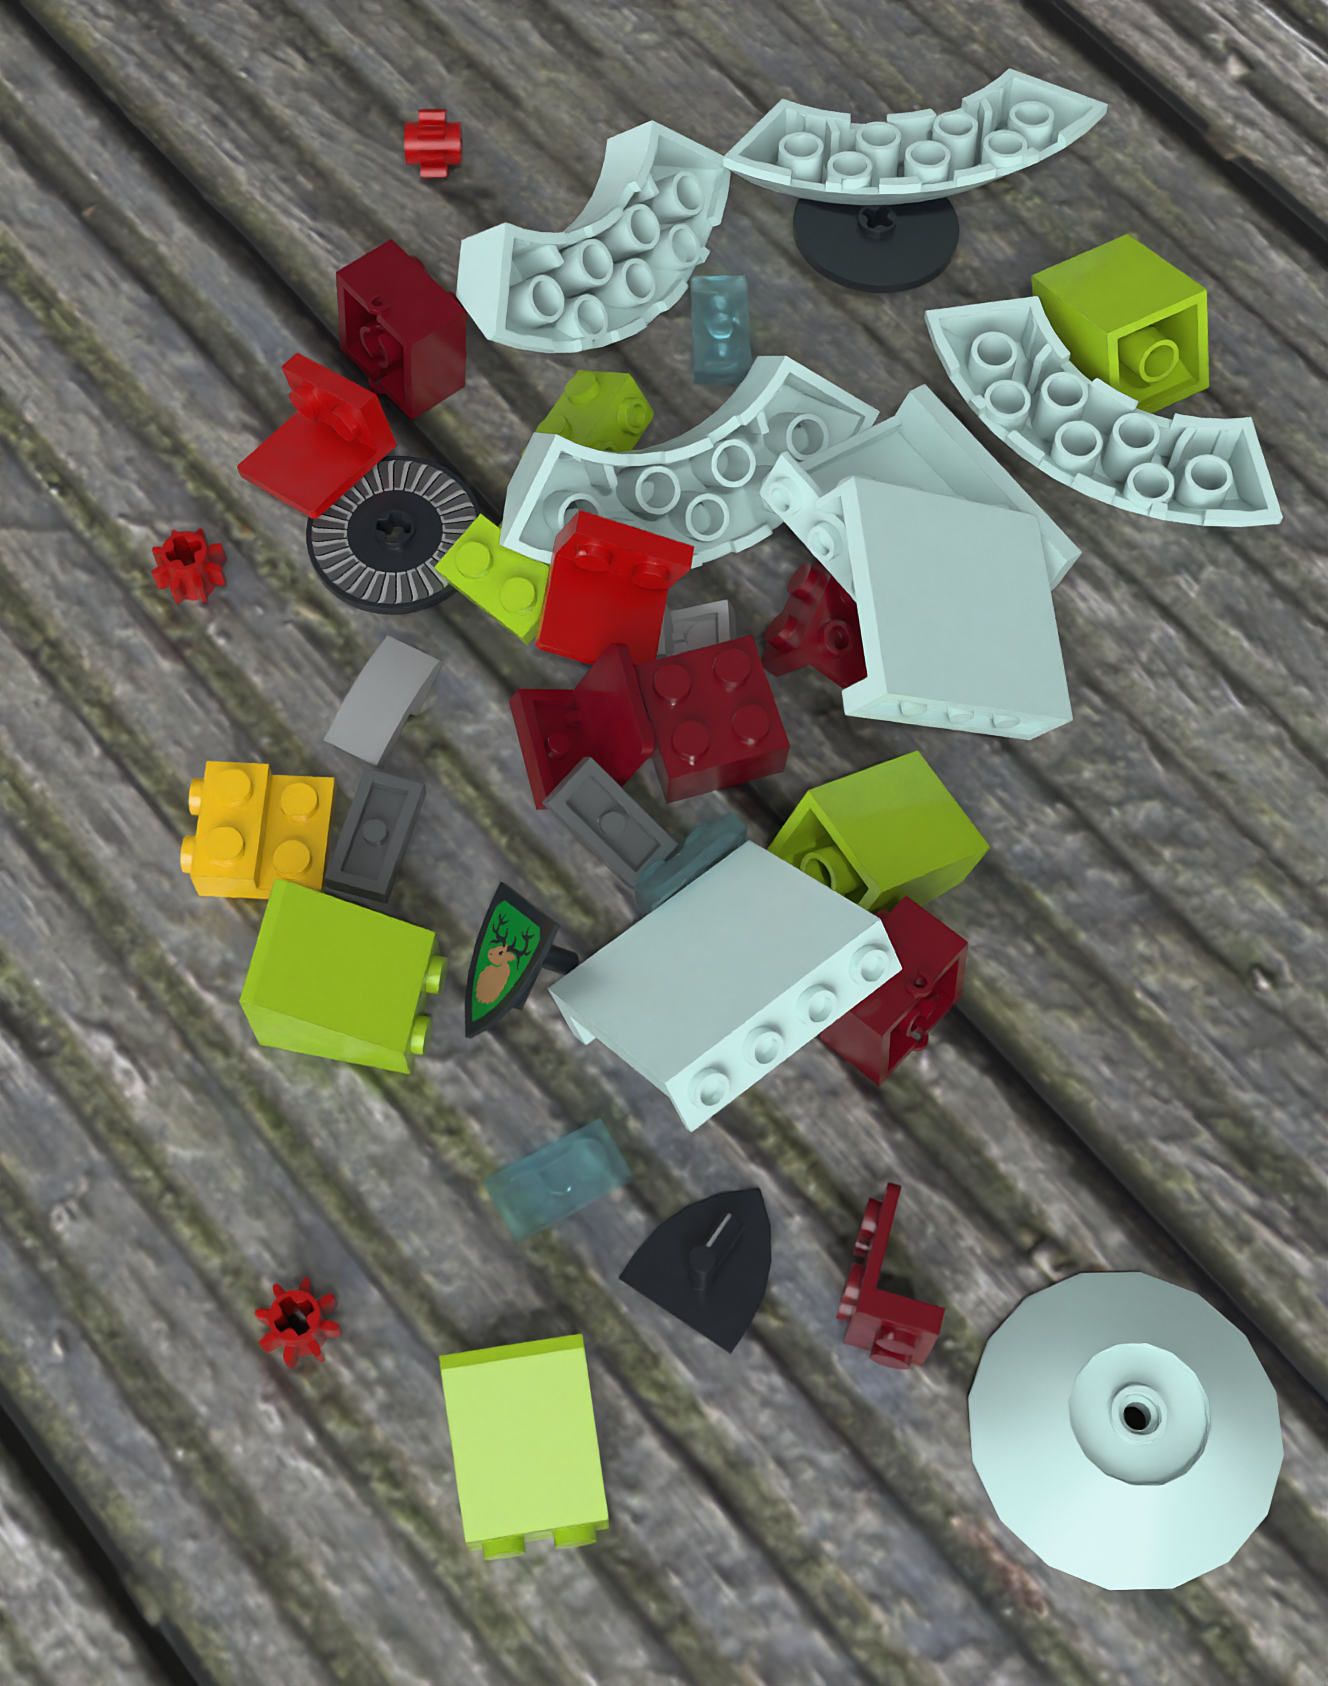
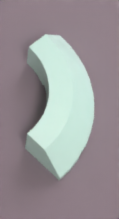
M1010 68L983 89L962 98L961 108L942 113L938 116L930 108L907 113L887 114L886 123L870 122L858 124L850 123V113L821 110L782 99L723 156V167L753 184L804 199L854 205H892L921 202L969 191L1038 163L1064 149L1088 132L1106 114L1108 104Z
M653 120L607 139L605 160L592 197L581 214L563 232H538L505 222L461 240L456 297L488 340L517 349L543 353H574L604 347L635 335L646 328L647 324L661 312L669 310L679 301L689 287L687 281L696 265L704 263L710 251L705 245L712 228L721 224L729 191L731 171L723 167V155Z
M1038 296L925 311L924 319L934 348L949 378L969 407L996 436L1018 455L1052 478L1099 501L1126 511L1161 520L1201 526L1230 527L1280 524L1283 516L1251 417L1220 419L1201 418L1175 413L1172 420L1136 408L1137 400L1115 390L1098 378L1093 381L1089 380L1069 361L1071 353L1054 332Z
M757 356L745 379L733 395L715 413L683 435L662 444L639 450L604 452L576 444L557 434L534 432L507 488L499 545L533 560L550 564L555 536L579 510L695 546L691 569L702 566V563L715 560L731 552H740L773 534L771 530L784 522L759 494L781 453L788 451L799 463L871 428L880 411L787 356Z

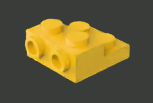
M206 761L204 778H193L189 790L191 815L198 816L196 835H185L181 845L182 872L190 873V878L198 895L269 899L275 878L290 881L325 894L326 883L324 877L329 865L337 796L335 778L273 775L269 764Z

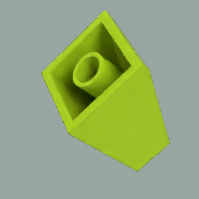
M1129 234L1031 275L1033 296L1039 297L1050 325L1066 349L1071 353L1069 361L1089 380L1093 381L1096 378L1102 380L1115 390L1137 400L1136 408L1151 414L1209 388L1207 289Z
M916 750L808 790L767 851L875 915L884 908L891 912L906 895L921 907L962 883L990 849V846L919 751Z
M275 878L239 1002L259 1045L410 1074L415 1054L424 1056L429 1046L433 1018L425 1015L430 995H440L443 990L448 958L440 955L436 932L296 883Z
M582 1333L440 1355V1369L464 1537L469 1550L483 1549L484 1560H497L525 1554V1542L553 1538L554 1547L558 1549L595 1543L597 1541L596 1531L609 1529V1518Z

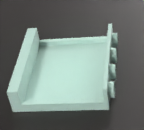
M926 384L909 391L895 416L798 463L788 451L781 453L759 492L773 511L780 516L855 602L856 595L844 516L816 511L814 501L838 487L840 480L851 475L868 474L873 476L876 481L899 486L906 484L918 485L922 488V491L941 495H964L969 501L987 505L1006 504L1011 507V510L1037 515L1051 591L1056 588L1082 553Z
M856 474L845 477L838 482V487L814 501L816 511L844 516L868 677L842 690L845 715L1031 740L1073 720L1037 515L1011 510V507L1006 504L987 505L969 501L964 495H941L922 491V488L918 485L906 484L899 486L876 481L873 476L868 474Z
M748 840L550 986L548 990L575 1037L585 1045L595 1038L605 1044L671 1099L686 1129L692 1132L901 971L902 967L880 918L751 840Z

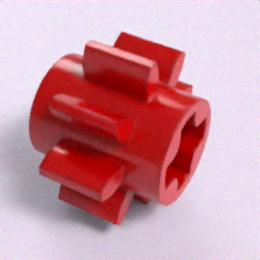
M447 109L418 110L419 122H405L404 149L406 165H420L421 178H447L449 176V165H462L463 138L461 122H447Z
M199 528L195 533L171 530V536L165 540L162 547L155 546L152 548L153 556L158 567L151 571L158 589L170 587L176 604H180L184 599L201 600L203 603L208 602V595L213 592L215 586H223L227 583L223 568L221 567L227 561L221 543H214L208 546V541L202 528Z
M306 1277L300 1283L299 1290L285 1292L280 1285L274 1284L272 1287L276 1299L271 1304L270 1309H256L254 1313L259 1322L270 1326L272 1330L265 1334L258 1343L265 1353L274 1351L282 1345L284 1347V1363L290 1369H294L298 1363L299 1356L312 1354L316 1360L321 1363L324 1362L325 1355L321 1347L326 1342L327 1337L337 1338L342 1337L343 1334L339 1324L326 1318V1315L333 1312L338 1306L332 1293L327 1294L316 1301L313 1297V1284ZM298 1311L307 1319L310 1327L306 1333L299 1336L292 1329L291 1323L288 1320L293 1313Z

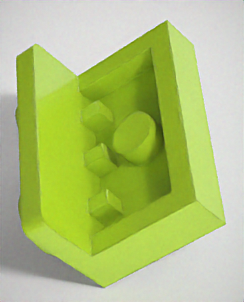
M578 370L565 386V391L547 417L538 425L536 433L557 434L576 444L604 452L631 451L652 421L654 411L630 373ZM525 447V449L523 450V452L521 453V456H523V454H524V452H525V450H526V447Z
M480 514L435 565L434 569L439 576L527 646L537 635L550 564L533 560L499 545L502 522L497 527Z

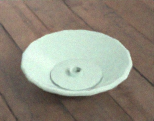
M1142 1272L1079 1273L1026 1297L987 1340L968 1396L972 1462L1000 1520L1048 1566L1108 1590L1173 1589L1228 1563L1268 1515L1284 1457L1277 1394L1246 1335L1198 1293ZM1126 1407H1135L1142 1411L1146 1419V1425L1143 1430H1134L1126 1424L1123 1416Z

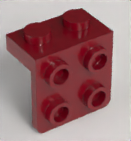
M819 560L812 564L809 562L803 564L793 574L788 583L787 591L790 593V596L782 613L771 622L766 631L765 641L768 644L761 657L763 668L775 677L811 665L841 688L846 689L868 677L857 603Z
M611 643L574 689H518L509 700L536 810H549L542 802L583 757H591L622 788L653 753L655 728L652 721L648 718L640 691L639 671L633 664L629 648L625 643Z
M888 1182L881 1200L873 1197L868 1198L852 1254L865 1258L864 1263L861 1265L852 1262L848 1279H846L836 1319L848 1323L844 1344L871 1351L869 1358L878 1364L906 1370L910 1368L911 1363L923 1366L939 1337L946 1308L876 1289L902 1186Z

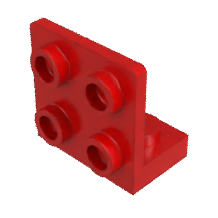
M297 352L281 366L291 388L289 399L297 409V412L237 465V470L243 479L308 517L316 519L395 448L397 443L375 393Z
M579 510L555 536L535 646L542 651L594 665L611 643H625L629 648L634 665L656 660L668 589L691 569L695 546Z

